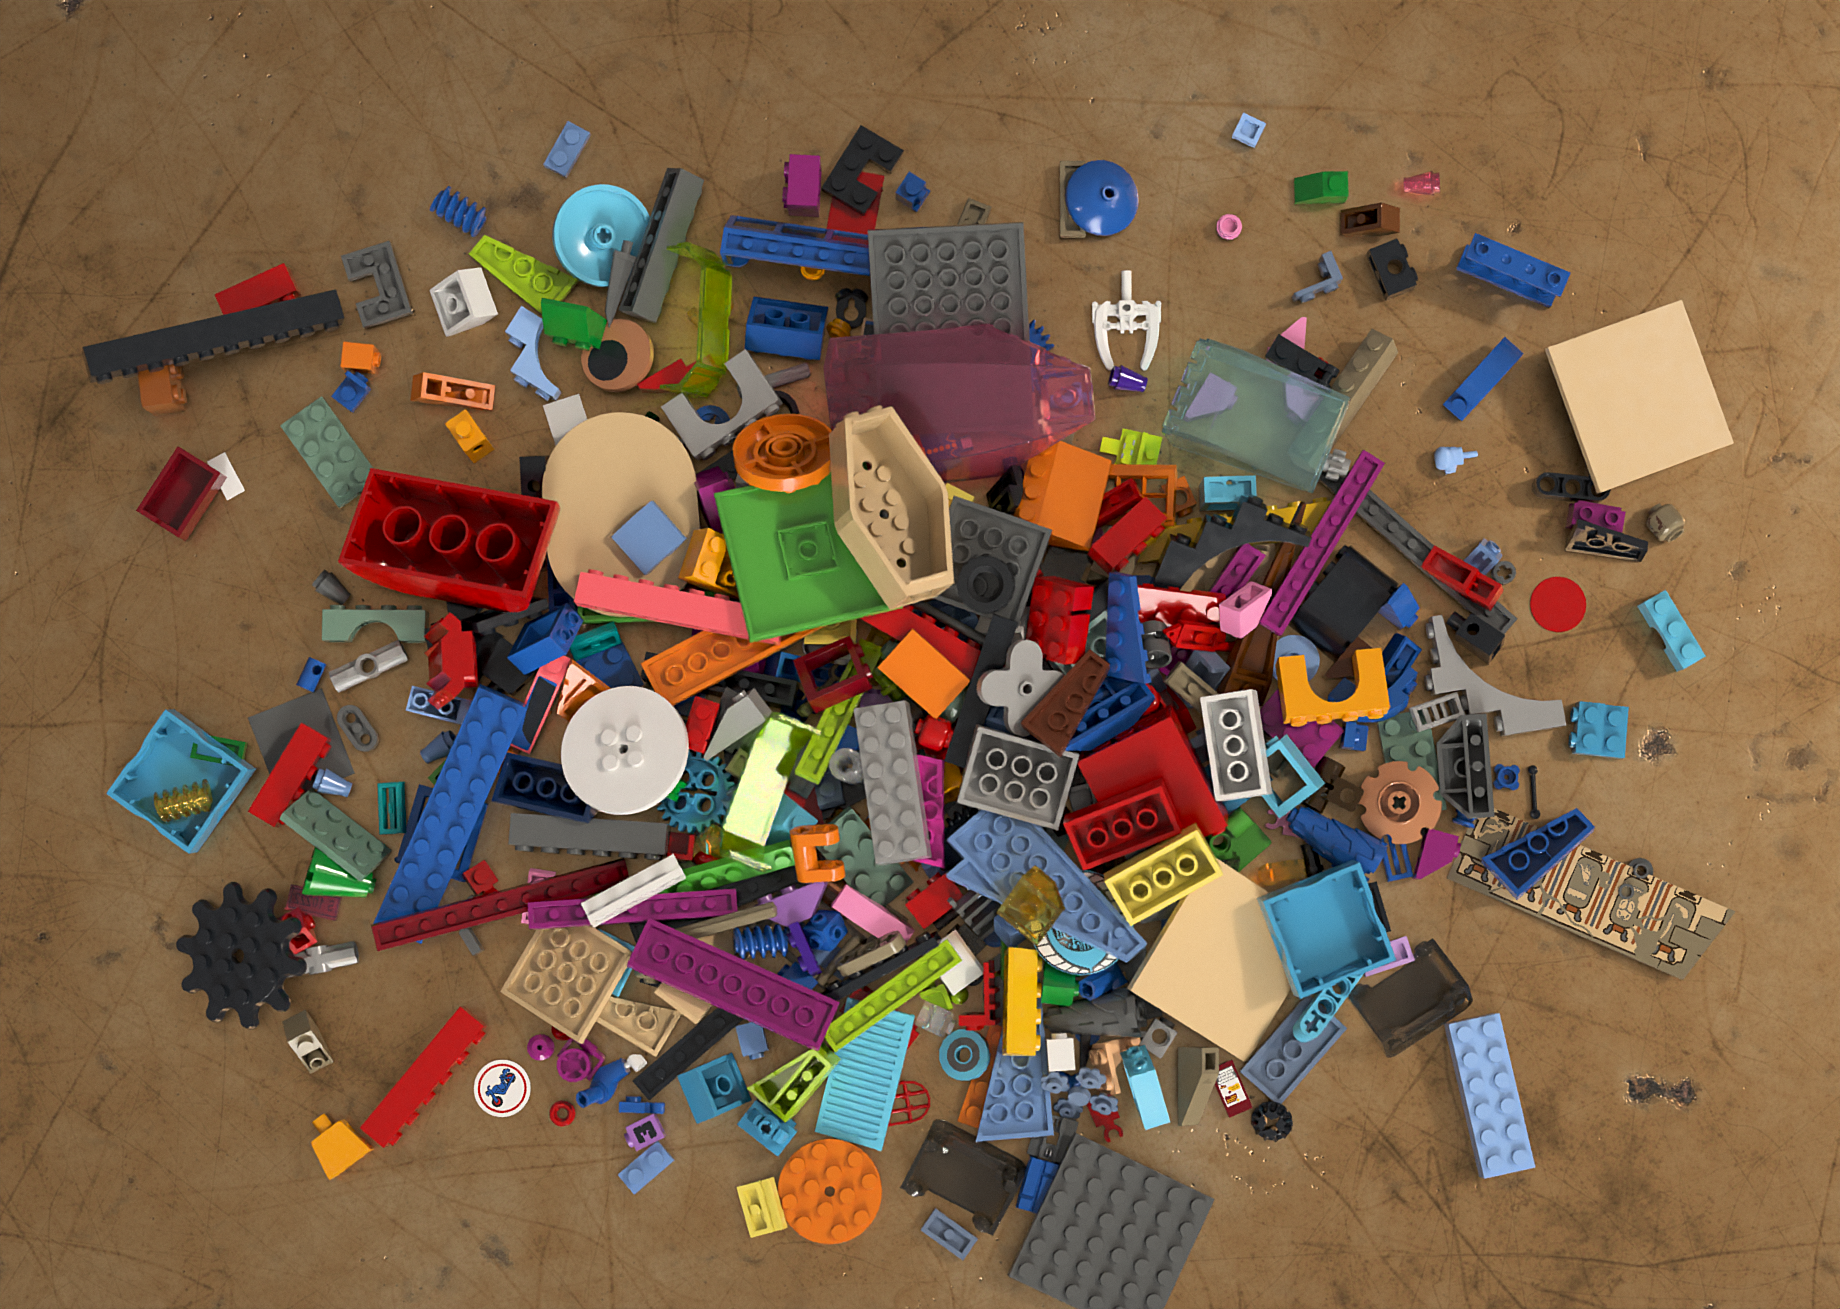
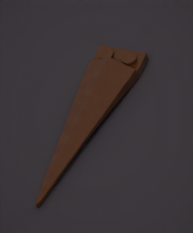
M1301 501L1290 524L1293 525V522L1302 523L1306 508L1305 502ZM1281 542L1262 583L1263 586L1272 589V594L1266 608L1290 570L1296 544ZM1258 623L1257 627L1244 637H1237L1226 661L1230 670L1221 681L1217 693L1225 694L1250 689L1256 690L1259 706H1263L1272 683L1278 635Z

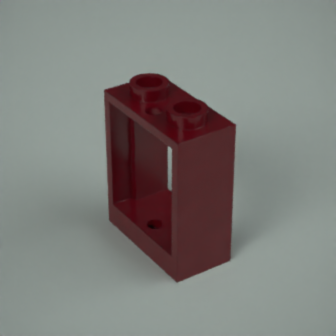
M850 635L793 660L807 700L815 713L872 689L869 680L873 677L868 664H863L861 659L865 657L864 651L860 643L855 644ZM850 654L857 674L818 691L811 671Z

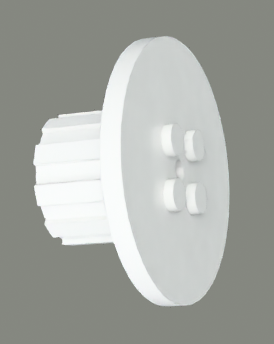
M636 686L612 688L589 699L580 707L568 724L561 748L563 772L574 793L591 807L614 815L638 813L662 801L679 782L688 759V734L678 711L658 693Z

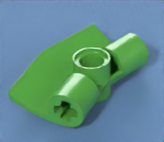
M1240 806L1228 816V826L1225 827L1224 832L1216 836H1211L1210 834L1204 837L1215 857L1237 872H1240L1272 843L1268 836ZM1216 837H1224L1221 844L1213 845V840Z

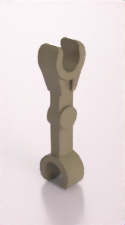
M834 664L829 668V678L818 688V691L831 686L834 681H840L844 671L840 677H837L834 673L839 664ZM806 700L796 712L802 718L808 717L812 713L813 708L808 700Z

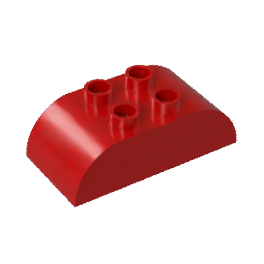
M370 468L338 562L349 571L366 580L402 593L501 612H521L529 607L560 513V505L557 501Z

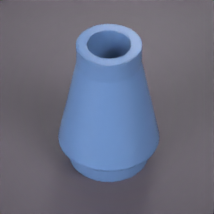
M450 730L447 732L442 731L424 749L420 750L423 760L429 764L434 760L448 756L456 738L454 733Z
M319 768L312 788L317 789L319 793L339 795L347 798L353 783L346 781L327 768L326 770Z

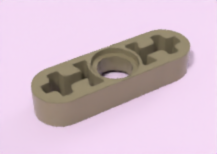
M892 931L844 954L836 961L835 966L843 977L849 976L899 952L906 945V941L899 931Z

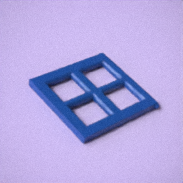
M421 784L418 786L406 826V833H404L398 856L394 858L396 863L400 864L421 817L426 797L429 798L433 790L431 787ZM484 803L465 845L459 868L454 870L451 879L466 882L462 874L470 869L489 804Z

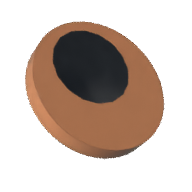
M613 319L610 328L608 322L606 323L600 349L590 347L589 351L582 350V367L587 378L600 389L608 392H623L637 386L647 376L653 363L654 349L651 338L638 324L627 319Z

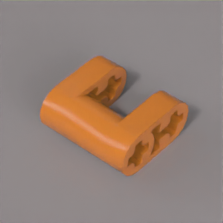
M804 825L790 830L797 880L799 882H831L841 880L846 876L843 861H818L816 846L832 845L840 841L837 825Z

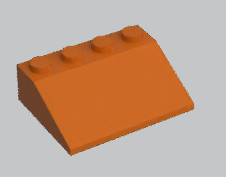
M1034 437L1023 479L1022 499L1015 511L1014 517L1053 530L1048 545L1089 551L1092 546L1112 461L1060 440Z

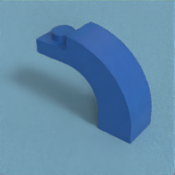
M1504 337L1443 405L1458 419L1463 421L1524 353Z
M1409 667L1387 689L1390 708L1384 717L1368 719V716L1358 717L1355 721L1365 723L1380 722L1402 712L1408 705V695L1417 686L1416 678L1418 672ZM1344 677L1328 694L1327 701L1341 702L1350 698L1355 692V685Z

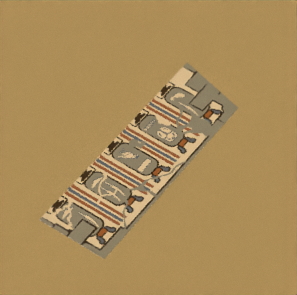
M1495 808V817L1475 819L1473 821L1474 829H1467L1461 843L1459 855L1455 858L1447 877L1449 880L1682 980L1736 912L1648 874L1647 877L1642 879L1637 878L1633 873V867L1581 845H1578L1523 896L1516 900L1481 863L1483 857L1496 852L1507 844L1513 843L1526 834L1539 829V827ZM1636 870L1638 875H1645V872ZM1623 884H1630L1634 888L1633 897L1630 899L1621 898L1618 894L1619 887ZM1627 886L1623 887L1622 895L1628 897L1631 894V889Z

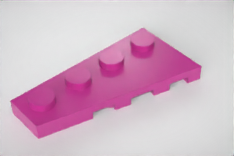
M917 755L932 858L913 861L944 868V761Z

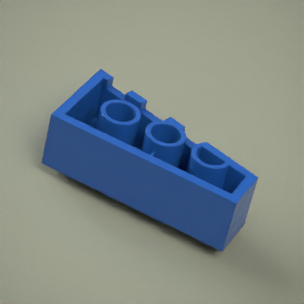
M1576 808L1547 823V825L1526 834L1513 843L1507 844L1496 852L1483 857L1481 863L1518 900L1593 833L1595 826Z

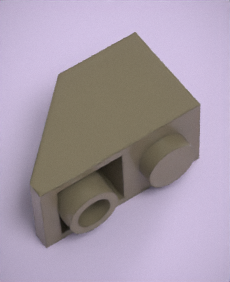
M306 1010L282 1021L287 1042L310 1074L334 1062L317 1025Z

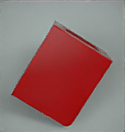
M670 832L666 858L674 854L676 859L693 860L696 834Z

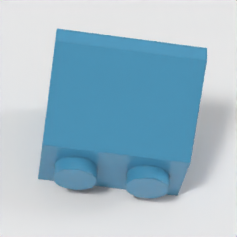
M732 1053L677 1076L697 1124L752 1101Z

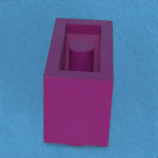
M1427 828L1423 835L1412 879H1422L1452 862L1453 857L1457 858L1461 848V843H1458L1459 836Z

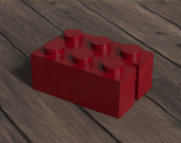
M177 446L136 511L178 538L186 541L227 477Z

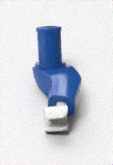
M632 1054L628 1057L627 1061L624 1058H620L600 1067L592 1079L590 1088L576 1094L577 1104L585 1108L595 1102L598 1104L606 1103L614 1095L618 1083L631 1073L630 1067L637 1072L647 1065V1061L640 1054Z

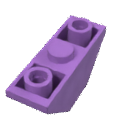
M828 882L805 883V885L798 888L793 884L781 889V895L772 897L771 894L758 898V904L755 906L774 902L777 907V916L769 919L789 927L788 925L804 921L815 915Z

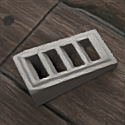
M1457 692L1409 708L1417 733L1457 720L1460 715H1465ZM1446 701L1448 702L1450 711L1452 713L1451 716L1448 715V712L1446 710L1444 702ZM1437 704H1439L1442 715L1444 717L1442 719H1440L1437 708L1435 706ZM1428 707L1431 708V711L1433 713L1435 721L1433 722L1430 719L1427 710ZM1419 710H1422L1424 718L1427 723L1425 725H1422L1419 714L1417 712Z

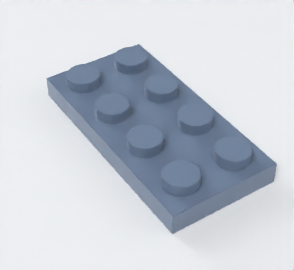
M1310 995L1304 997L1239 1071L1273 1102L1282 1104L1347 1029L1333 1016L1319 1036L1306 1043L1298 1041L1294 1037L1293 1026L1312 1001L1313 997ZM1318 1003L1319 1011L1326 1014V1009ZM1313 1020L1306 1024V1031L1308 1033L1310 1026L1315 1023Z

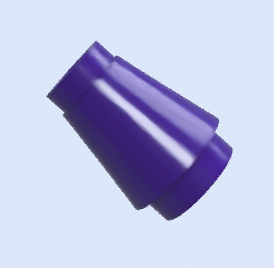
M1122 365L1119 367L1113 366L1108 385L1113 386L1115 390L1144 392L1148 378Z

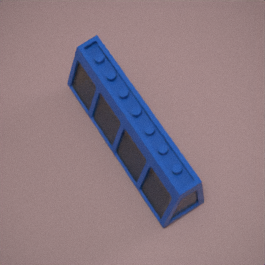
M731 215L724 226L720 254L725 266L742 267L750 259L870 276L868 235L735 215Z

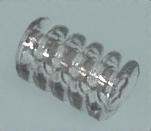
M842 748L832 754L829 760V768L835 778L853 785L864 781L860 753L850 748ZM848 764H849V765H852V764H853L852 769H851V768H848V769H847Z

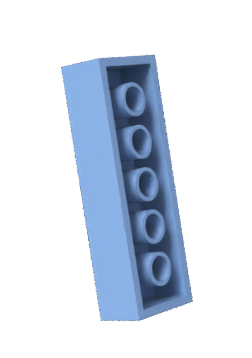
M1490 1013L1444 1023L1479 1177L1485 1179L1535 1168L1500 1013Z

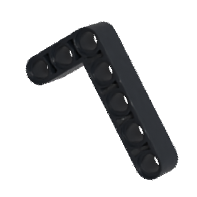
M1586 462L1584 476L1546 472L1539 475L1532 483V491L1537 497L1569 502L1581 500L1599 503L1609 496L1611 489L1602 492L1601 497H1596L1592 494L1591 486L1594 484ZM1545 479L1550 482V491L1541 489V480ZM1567 482H1571L1576 486V494H1570L1566 491L1565 485Z

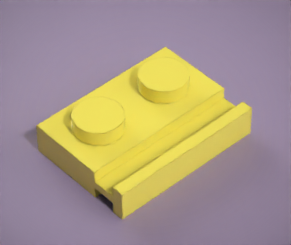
M774 1177L737 1187L751 1238L788 1227Z

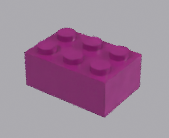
M1279 688L1275 690L1260 708L1263 732L1271 739L1275 736L1281 739L1287 734L1313 768L1345 731L1333 720L1327 724H1317V721H1310L1303 726L1296 727L1291 726V723L1283 724Z

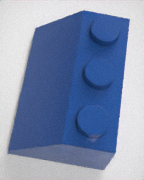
M753 296L746 323L744 350L756 353H772L780 356L801 357L806 360H820L828 307Z

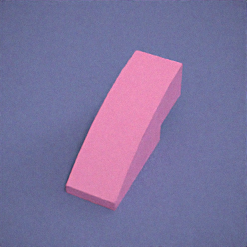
M846 884L831 904L834 909L877 938L897 930L907 943L915 931L909 923L890 913L887 908Z

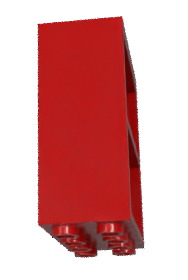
M1171 704L1138 720L1135 725L1094 749L1078 751L1079 758L1077 764L1097 802L1162 778L1182 824V830L1196 823L1202 835L1206 837L1210 834L1211 836L1219 835L1228 826V812L1223 802L1215 801L1213 783Z

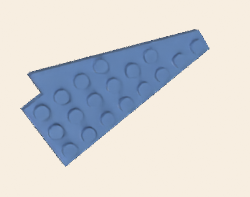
M981 809L947 839V842L963 858L959 864L946 874L949 880L1124 962L1131 960L1147 945L1145 940L1130 926L1125 918L1040 825Z

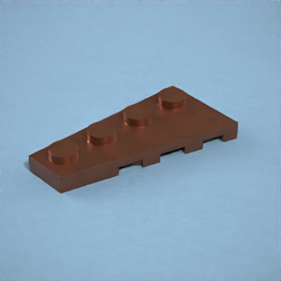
M1089 649L1021 722V727L1061 758L1110 670V664Z

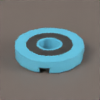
M958 1029L951 1032L943 1040L939 1049V1061L942 1069L948 1076L959 1081H969L980 1077L986 1071L990 1062L987 1040L975 1031ZM964 1048H968L971 1053L970 1059L966 1062H962L959 1057L960 1051Z

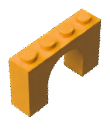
M1381 648L1355 650L1352 656L1355 692L1350 698L1341 702L1325 701L1312 691L1308 683L1304 655L1278 657L1275 667L1283 724L1291 723V726L1296 727L1303 726L1310 721H1317V724H1327L1332 722V719H1342L1344 722H1350L1364 716H1368V719L1384 717L1390 708Z

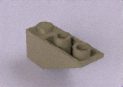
M1178 1047V1126L1199 1124L1219 1075L1218 1047Z

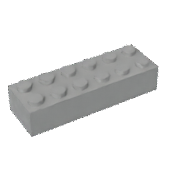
M904 700L855 708L854 714L876 864L888 865L932 858L910 704Z

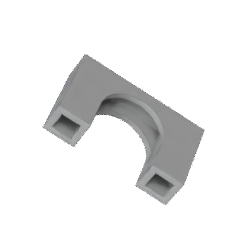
M746 349L724 363L742 392L740 410L730 421L722 424H710L703 421L687 396L683 393H680L661 406L694 458L698 461L701 459L707 460L716 453L715 449L723 444L724 446L731 444L735 441L736 435L745 427L765 415L766 417L774 415L779 411L778 406L783 404Z

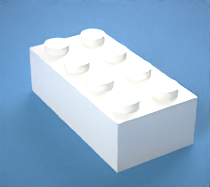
M1250 689L1201 697L1200 701L1215 801L1223 802L1272 794L1257 691Z

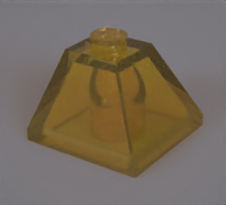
M1034 865L1021 877L996 913L1034 945L1038 946L1065 910L1056 882Z

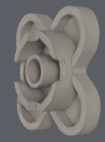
M1019 639L1010 645L1006 654V666L1002 670H989L985 672L977 683L979 698L986 704L1003 706L1006 729L1014 735L1023 737L1031 734L1021 727V722L1065 676L1058 671L1043 670L1041 648L1034 641Z

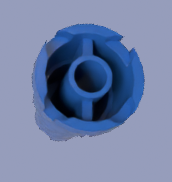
M1300 806L1298 809L1294 807L1286 818L1292 833L1312 846V850L1329 861L1332 867L1355 860L1360 862L1364 875L1365 873L1374 874L1387 850L1386 846L1388 844L1383 840L1375 838L1357 828L1353 829L1334 818L1329 819L1308 807L1303 808Z

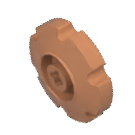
M1395 761L1379 766L1377 768L1379 771L1378 777L1372 778L1367 776L1361 786L1364 793L1358 804L1366 807V812L1361 815L1364 825L1379 839H1382L1386 834L1390 835L1393 844H1408L1422 839L1421 830L1424 827L1432 830L1441 814L1442 801H1437L1434 798V793L1439 790L1437 782L1429 772L1420 766L1415 771L1409 770L1408 762ZM1396 796L1406 798L1404 802L1406 807L1404 809L1394 807L1396 804L1394 798Z

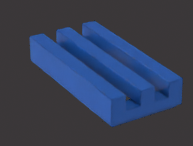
M1386 834L1396 875L1392 876L1386 850L1382 862L1387 882L1413 877L1406 844H1399L1406 873H1401L1395 844L1392 843L1391 836Z

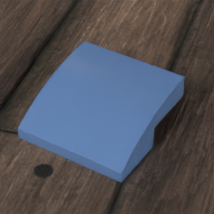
M650 501L612 536V539L644 575L650 574L687 539L654 501Z

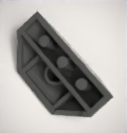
M1487 713L1460 715L1436 743L1440 795L1468 819L1495 817Z

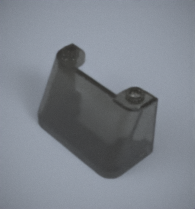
M1433 938L1428 942L1423 941L1415 947V953L1413 954L1415 961L1410 962L1372 988L1369 984L1356 985L1347 996L1388 1058L1400 1054L1466 1010L1473 1002L1468 983Z
M936 1119L933 1121L900 1188L913 1197L924 1196L927 1191H930L973 1213L972 1221L977 1230L993 1236L1020 1187L1026 1171V1165L1019 1158L986 1141L975 1142V1135L950 1122Z

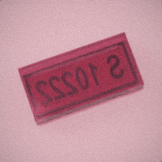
M291 884L285 907L286 910L292 911L299 907L304 914L309 913L312 916L337 921L342 897L302 894V886Z

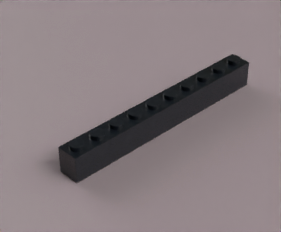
M335 289L84 346L82 356L90 383L105 384L113 381L114 377L123 376V378H131L137 376L138 372L145 370L157 372L170 364H174L176 367L188 364L189 360L196 358L204 361L215 357V354L225 352V355L239 352L240 348L250 346V349L263 347L266 342L274 340L275 343H282L296 335L308 337L315 334V331L322 329L325 332L334 331L340 328L339 325H342L344 314Z

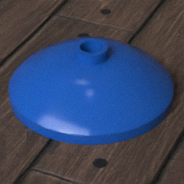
M1094 160L1080 166L1071 175L1065 191V201L1070 216L1079 227L1094 235L1108 236L1122 231L1132 222L1138 209L1139 198L1134 180L1121 166L1106 160ZM1105 190L1111 193V198L1105 195Z

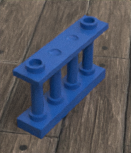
M1477 233L1474 234L1471 244L1465 246L1456 267L1461 272L1548 308L1552 306L1555 296L1561 297L1570 276V272Z

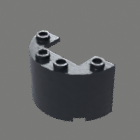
M1344 545L1335 556L1339 560L1336 563L1331 561L1322 572L1326 577L1320 584L1317 581L1313 583L1307 592L1309 595L1308 599L1298 607L1288 624L1301 636L1309 639L1318 650L1333 662L1345 652L1347 646L1353 643L1391 596L1390 593L1399 584L1352 545L1349 547Z

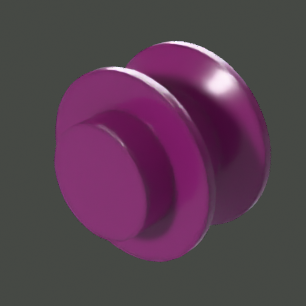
M545 1034L533 1036L527 1044L528 1054L535 1060L548 1059L554 1052L553 1040Z

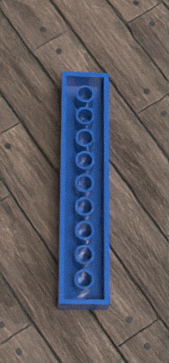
M479 684L374 923L439 906L526 711L527 704ZM419 940V941H415V942L422 944V941H423V940Z

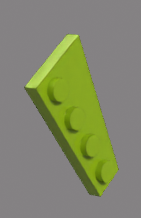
M486 235L469 252L471 258L541 315L542 298L563 301L579 282L573 276L565 274L550 265L548 266Z

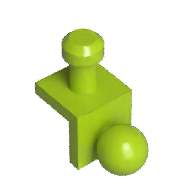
M935 982L928 985L926 991L919 993L921 999L947 1010L953 1009L951 1002L958 1005L963 1004L969 996L966 988H963L954 996L950 992L948 995L944 984L936 986Z

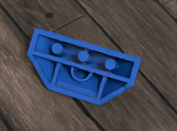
M1105 677L1065 750H1092L1135 725L1155 700V696L1146 684L1115 677Z

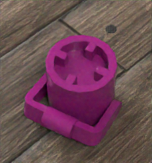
M570 1038L557 1055L559 1057L557 1060L558 1074L568 1082H578L586 1078L590 1081L604 1063L605 1055L597 1050L598 1047L588 1039H585L583 1044L575 1041L581 1048L568 1049L574 1040ZM591 1056H594L599 1060L594 1069Z

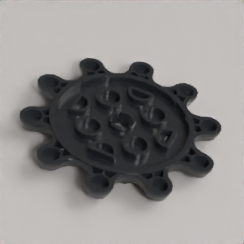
M229 882L223 889V903L221 907L215 908L204 899L198 900L192 906V912L199 922L198 932L194 936L183 935L177 940V949L183 954H188L193 961V970L182 980L181 986L184 991L190 994L197 993L200 990H204L207 993L209 1003L206 1009V1017L214 1023L222 1021L228 1010L235 1009L238 1012L241 1025L248 1030H253L259 1025V1010L263 1004H270L278 1012H286L291 1006V999L284 990V981L289 976H302L307 970L306 961L301 957L294 956L289 949L291 939L301 932V922L296 917H290L283 921L275 917L273 910L277 901V895L273 889H263L254 902H249L243 896L241 885L238 882ZM239 949L244 953V959L241 963L237 960L236 955H234Z

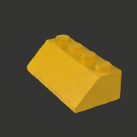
M1008 947L1004 951L1002 1055L1035 1056L1036 1051H1040L1041 1038L1040 1035H1036V1024L1041 1023V1009L1036 1008L1037 998H1041L1042 991L1041 982H1037V972L1042 971V957L1037 956V950Z

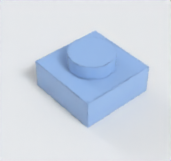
M1243 113L1232 138L1255 148L1266 123Z

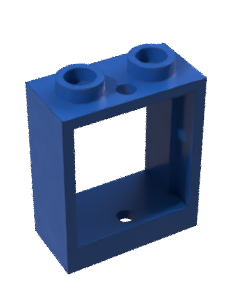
M565 603L525 623L507 658L525 675L566 655L584 620L568 603Z

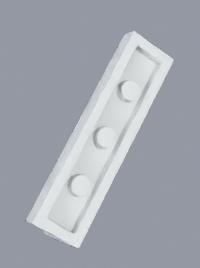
M674 854L586 900L581 905L591 925L596 927L686 879Z

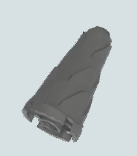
M1127 987L1114 989L1113 992L1104 993L1091 1001L1086 998L1073 1001L1071 1006L1060 1005L1048 1008L1047 1013L1043 1014V1024L1045 1029L1049 1028L1051 1033L1141 1038L1147 1032L1140 1031L1141 1027H1147L1146 1003L1143 998L1128 990Z

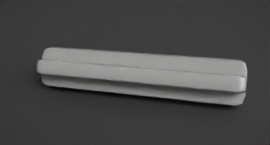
M803 363L765 375L772 388H776L807 378L811 373L808 364ZM737 385L738 394L740 398H742L741 389L739 385Z

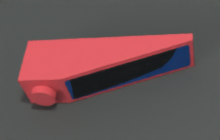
M563 655L539 668L524 701L527 704L526 711L510 746L525 753H531L563 685L570 658Z

